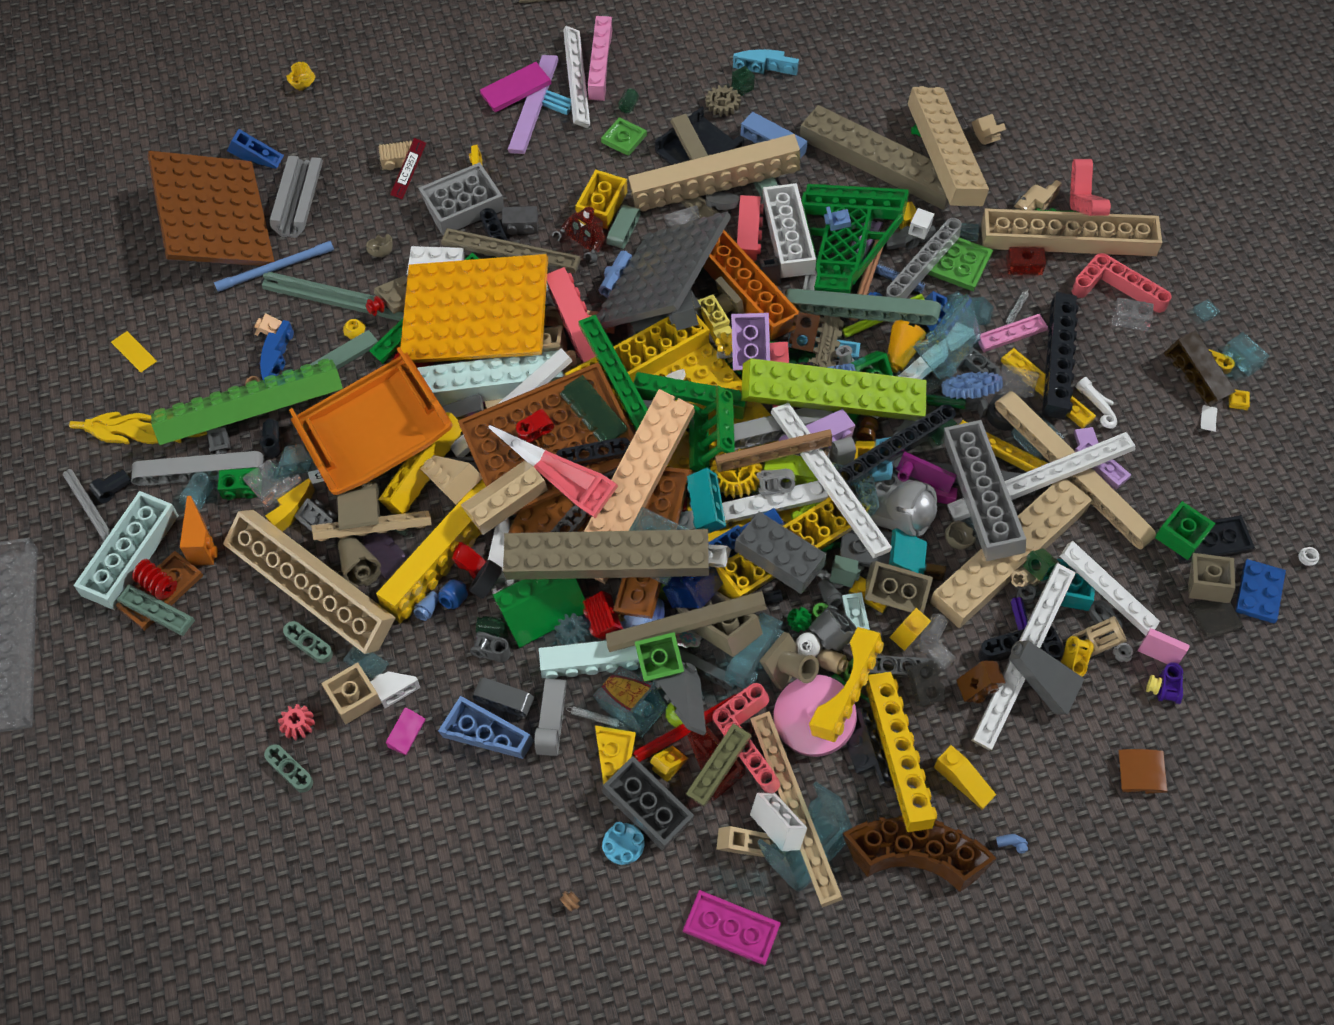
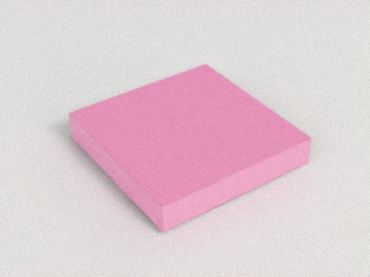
M1150 628L1141 642L1138 652L1165 664H1179L1187 653L1189 645Z

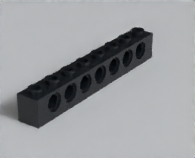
M1056 292L1050 303L1042 415L1064 420L1067 413H1070L1072 410L1070 399L1073 395L1071 384L1074 380L1072 370L1075 365L1073 356L1076 351L1074 341L1077 337L1075 328L1078 322L1076 314L1079 304H1077V296Z

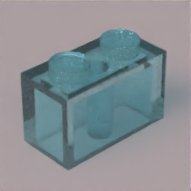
M1244 332L1230 340L1222 352L1224 355L1231 357L1235 365L1248 377L1262 368L1269 358V355Z

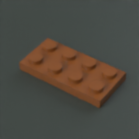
M176 551L157 566L163 572H166L167 576H171L173 581H177V588L173 595L161 601L172 606L203 577L201 571ZM139 584L136 586V588H138V589L142 590L143 592H145V593H147V594H149V595L155 597L154 595H152L149 591L145 590V588L142 587V586H140ZM119 602L116 604L121 612L144 631L155 622Z

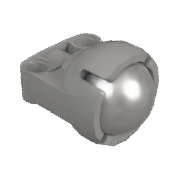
M892 473V479L879 481L862 506L877 526L891 530L898 528L910 536H920L927 531L935 519L937 496L934 488L929 484L912 480L902 482L896 474Z

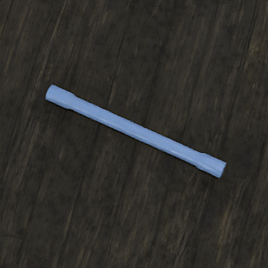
M328 241L314 248L236 276L216 281L214 284L217 291L220 292L234 285L262 276L264 273L273 272L309 258L334 251L331 241Z

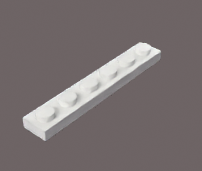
M1071 541L1067 544L1059 557L1145 636L1150 628L1156 629L1160 621L1075 542Z

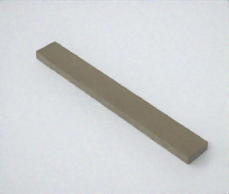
M446 228L441 240V244L444 246L464 248L467 251L495 257L547 254L548 268L558 270L565 267L567 272L575 274L580 263V256Z
M756 592L606 634L607 648L609 652L635 646L636 641L673 632L679 634L766 610L763 592Z

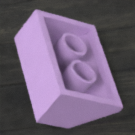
M769 313L731 314L733 370L742 371L743 363L750 358L770 361Z

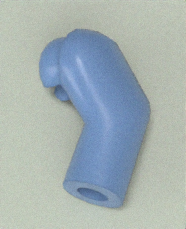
M1016 834L996 837L998 847L1012 845L1016 847L1018 853H1026L1028 851L1026 839Z

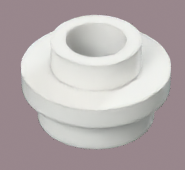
M1313 547L1303 548L1299 552V560L1306 566H1314L1319 561V553Z

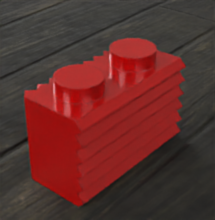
M600 591L583 601L585 607L583 613L590 621L591 626H589V630L594 637L604 640L606 639V634L623 629L618 614L613 611L614 602L610 594Z

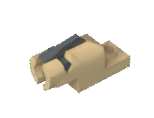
M1055 180L1046 189L1034 185L1028 191H1021L1013 205V210L1035 211L1036 208L1045 210L1059 194L1062 183Z

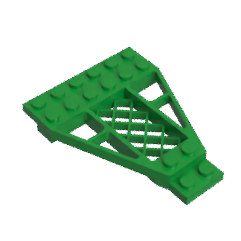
M807 184L806 192H803L801 200L805 218L807 214H827L826 207H830L831 213L848 209L852 222L851 227L842 228L835 232V230H830L829 224L825 228H811L806 218L810 237L811 235L823 236L818 259L816 257L815 269L817 277L814 285L815 291L850 293L852 285L855 284L904 220L909 189ZM875 218L894 220L886 232L870 231L872 220ZM857 227L859 231L853 233L851 230ZM846 233L849 235L845 239L841 238V236ZM836 239L839 241L835 245L831 244V242ZM869 239L879 240L863 261L867 241ZM854 240L856 244L850 247L848 243ZM844 246L846 250L840 253L838 249ZM831 253H834L836 255L831 259L827 257ZM849 254H851V255L853 256V257L850 258L849 260H846V259L844 258V257H846V256L849 255Z

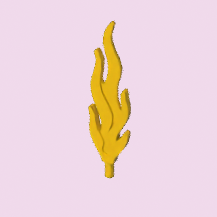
M110 412L86 419L85 422L70 421L69 423L70 428L84 429L85 432L107 443L130 444L127 438L114 434L125 435L141 443H158L152 424L142 422H151V415L143 413L121 416L120 412ZM207 431L188 437H200L206 435ZM178 439V440H175L174 442L181 443L182 441H181V439Z

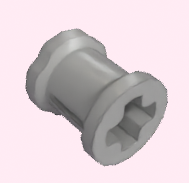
M843 345L837 348L836 355L840 360L839 365L849 364L854 361L850 346Z

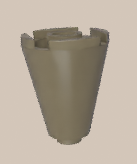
M350 535L347 538L340 539L338 550L343 578L356 588H360L358 585L365 584V586H368L376 581L381 574L379 560L354 536Z

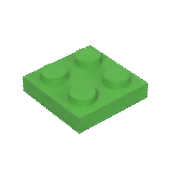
M619 117L601 137V143L629 156L647 136V130Z

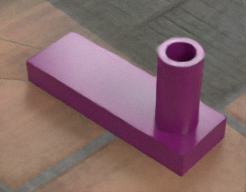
M905 451L896 469L899 471L897 477L902 482L907 481L911 476L946 493H949L957 477L956 474Z

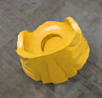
M305 62L294 63L291 66L292 72L286 76L288 82L300 91L309 87L316 77Z

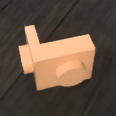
M265 313L263 318H258L254 327L257 328L255 335L258 336L260 332L266 335L269 332L276 334L282 321Z

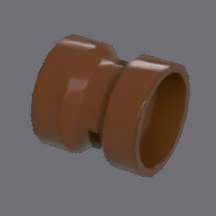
M864 417L861 420V428L858 429L856 437L860 441H874L875 432L879 428V422L874 418Z

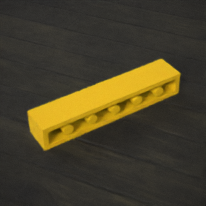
M446 412L452 422L451 430L423 451L405 460L378 499L392 514L408 512L415 498L419 496L424 485L430 480L420 468L433 455L444 457L450 451L455 440L460 436L462 430L458 419L452 413Z

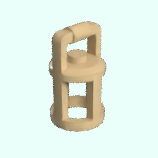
M1115 616L1072 635L1078 638L1086 635L1087 638L1085 640L1092 641L1094 648L1091 657L1127 642L1125 634ZM1111 631H1115L1114 633H1112V634H1110V635H1108V636H1105V637H1103V638H1101V639L1098 638V637H1100V636H1102V635H1105V634H1107V633H1109V632H1111Z

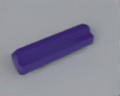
M1021 597L1013 598L1011 605L1017 628L1022 630L1025 629L1028 623L1023 600Z

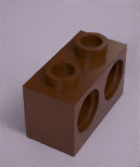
M803 312L794 315L792 326L796 327L795 332L791 333L789 338V344H792L791 348L813 352L820 316ZM807 317L811 320V325L808 328H803L801 320ZM801 335L806 336L808 340L804 346H800L797 343V338Z

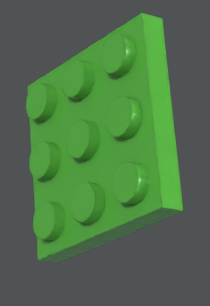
M959 238L927 275L974 292L993 250Z

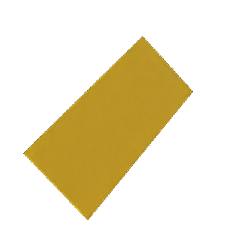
M128 331L111 341L140 372H143L157 362Z

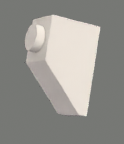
M394 672L379 674L371 681L384 708L389 707L420 688L418 679L415 676Z

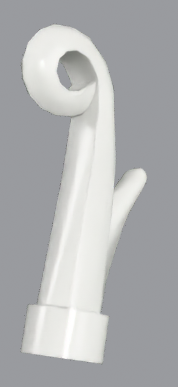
M1087 377L1081 379L1075 387L1104 414L1100 418L1102 426L1108 429L1116 427L1117 418L1110 408L1114 402L1099 393Z

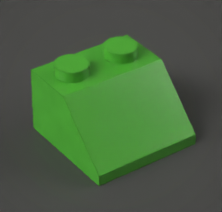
M675 632L635 642L644 682L684 673Z

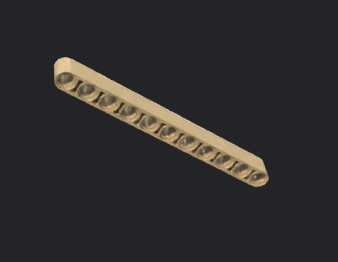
M1009 391L995 402L998 412L1050 463L1076 453L1016 393ZM1092 468L1066 478L1092 499L1091 504L1136 548L1143 549L1155 539V530Z

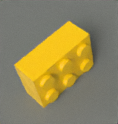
M595 169L575 206L576 220L585 221V223L589 224L592 223V225L594 223L595 226L608 229L627 194V179ZM584 210L590 213L592 217L590 218L589 216V219L583 216Z

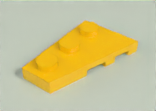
M595 725L603 785L632 757L636 732Z

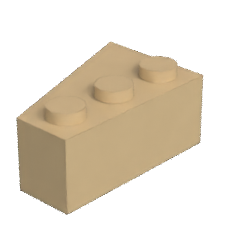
M435 455L426 460L420 468L455 504L482 479L481 474L470 463Z

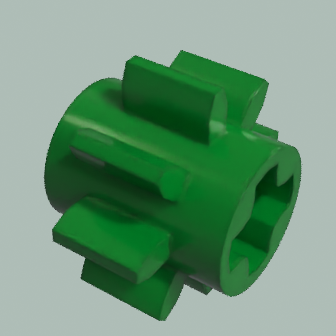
M800 607L799 610L795 608L789 612L787 621L791 629L799 633L800 629L805 631L811 626L812 618L807 609Z

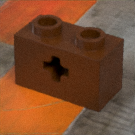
M982 661L956 679L964 702H974V704L985 701V697L998 692L999 688L1006 684L997 661Z

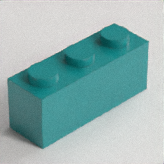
M705 468L688 475L687 489L691 498L690 507L693 511L694 527L696 529H708V534L726 527L717 474Z

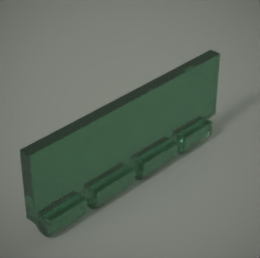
M583 375L564 386V390L560 393L561 397L568 405L571 404V409L579 418H582L581 420L591 432L594 431L593 435L599 442L616 439L628 431L626 425Z

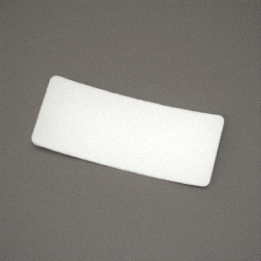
M1203 405L1201 415L1202 429L1216 432L1217 408Z

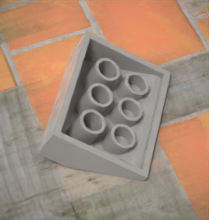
M480 162L418 188L442 235H444L446 228L458 230L481 220L480 213L485 208H492L498 213L504 207L502 194Z

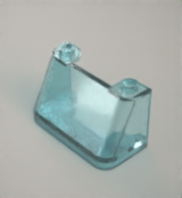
M968 294L947 302L942 308L946 315L937 327L926 334V340L922 342L919 340L913 346L939 379L952 377L972 346L981 338V330L973 301Z

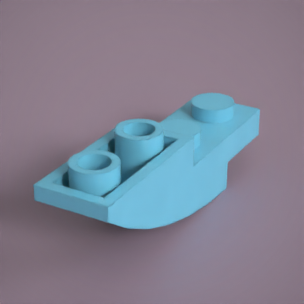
M748 50L734 53L733 68L764 74L766 69L797 75L799 59L785 57L784 51Z

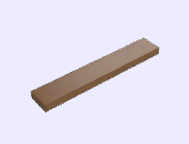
M831 429L715 456L717 471L723 472L831 446L832 432Z

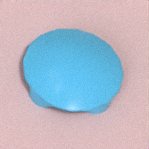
M616 822L605 833L602 841V849L606 857L611 862L619 865H626L636 861L643 853L645 846L644 836L641 831L632 824Z

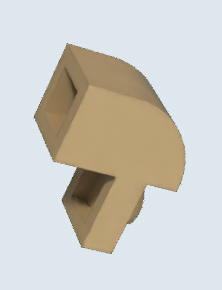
M993 114L971 122L975 135L984 145L1000 140V132L1006 130L1004 123L996 125Z

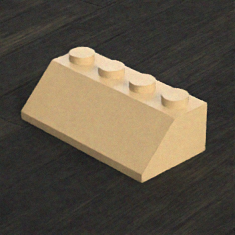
M524 460L462 503L461 507L484 535L548 489L545 480L534 466Z

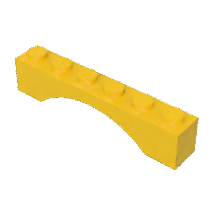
M857 627L850 641L854 661L849 680L835 697L817 707L809 723L812 736L836 742L838 736L842 735L846 719L851 717L852 707L860 698V690L862 686L866 685L870 670H873L875 667L878 653L881 654L884 643L879 632Z

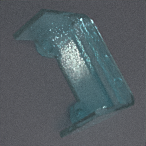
M815 782L813 786L818 797L809 804V814L829 863L846 845L843 833L851 829L852 825L841 797ZM759 839L758 844L766 861L793 889L801 891L812 881L800 850L781 851L775 843L769 845L762 839Z

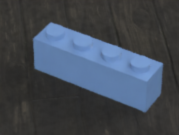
M754 112L741 123V136L754 143L794 134ZM795 135L800 148L801 159L807 150V140Z

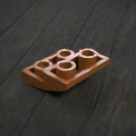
M1149 749L1119 750L1123 792L1145 791L1146 794L1168 792L1163 751Z

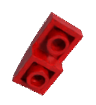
M459 542L452 557L460 569L467 570L473 579L486 563L476 551L463 542Z

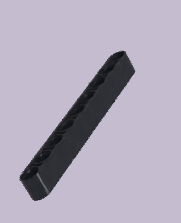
M947 404L940 406L838 470L839 474L849 488L903 455L904 451L908 452L946 428L956 415L955 409Z

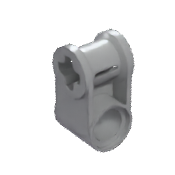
M790 469L763 470L756 474L760 483L758 491L761 495L788 493L795 487V475ZM787 478V479H790L791 481H790V482H787V483H784V482H782L781 480Z

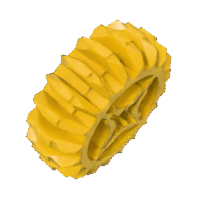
M713 461L710 469L717 474L720 493L724 492L725 497L731 494L733 499L736 495L742 498L744 493L749 496L750 490L756 491V486H760L756 474L763 471L761 464L756 463L718 472L716 461Z

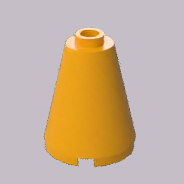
M897 320L891 328L887 356L894 373L903 371L927 336L924 329L916 324L914 327L910 326L909 321Z

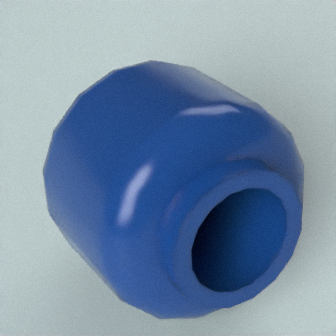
M449 580L438 593L440 603L448 609L458 608L468 597L466 585L462 581Z

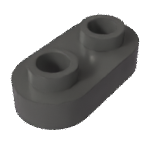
M1096 600L1092 603L1089 615L1096 624L1115 616L1122 628V622L1107 602ZM1111 631L1105 635L1108 636L1114 633L1115 631Z

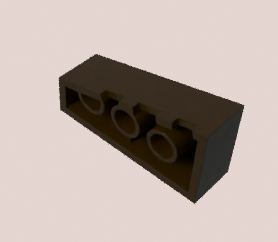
M1196 330L1176 340L1163 353L1166 357L1173 359V365L1176 369L1180 368L1185 373L1184 378L1188 383L1190 382L1195 385V391L1208 406L1211 407L1236 392L1232 383L1228 381L1222 368L1215 361L1212 352L1208 350L1202 337Z

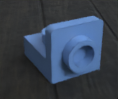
M826 207L827 214H824L826 225L829 224L831 231L851 227L848 209L831 213L830 207Z

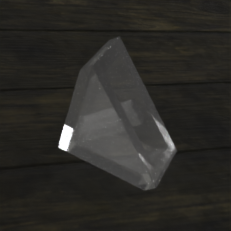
M696 205L666 214L664 217L667 226L672 228L675 225H682L688 221H696L700 215Z

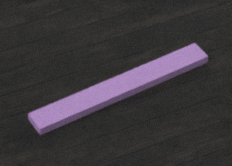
M542 55L539 66L551 80L558 63V56ZM549 86L527 96L508 147L509 153L525 154L543 105L542 101Z

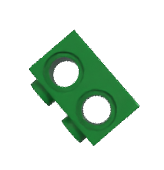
M258 468L219 470L218 491L222 499L226 500L261 497L262 477Z

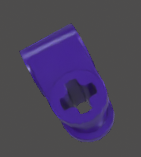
M1169 663L1159 675L1162 678V683L1157 695L1158 701L1169 700L1174 701L1176 704H1181L1183 698V669L1177 663ZM1168 672L1174 674L1175 677L1169 676Z

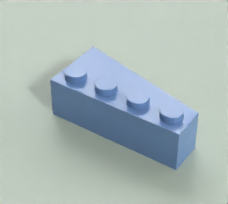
M462 696L459 697L438 730L443 738L522 759L534 742L531 735Z

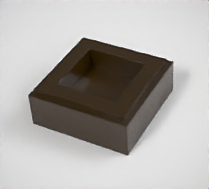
M926 563L924 575L933 577L932 580L943 581L946 566Z

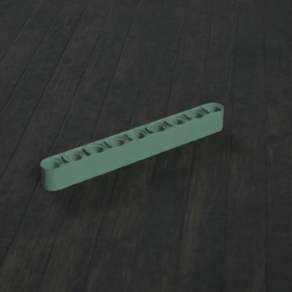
M787 289L785 292L787 299L799 312L813 315L889 322L904 320L909 321L911 324L935 325L938 323L941 311V304L930 300L804 289Z

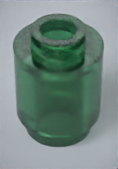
M626 89L619 101V110L625 114H629L634 110L639 99V94L634 89Z
M490 616L477 618L476 633L484 632L496 637H501V634H505L506 622H503V618Z

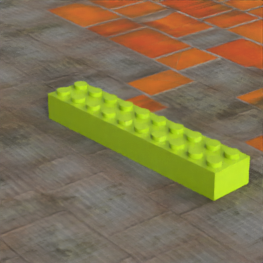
M750 358L743 363L741 401L773 405L789 403L791 407L834 412L843 409L845 413L917 421L926 416V380Z

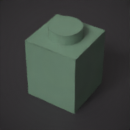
M836 555L829 582L852 588L854 581L859 580L861 569H858L859 561Z

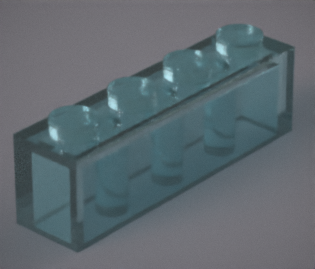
M763 612L758 617L763 634L734 656L726 669L724 680L742 689L747 688L750 683H755L758 669H763L760 659L784 632L781 630L783 621Z

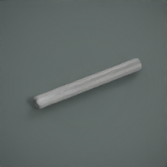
M68 469L64 471V478L101 538L105 541L111 531L73 470Z

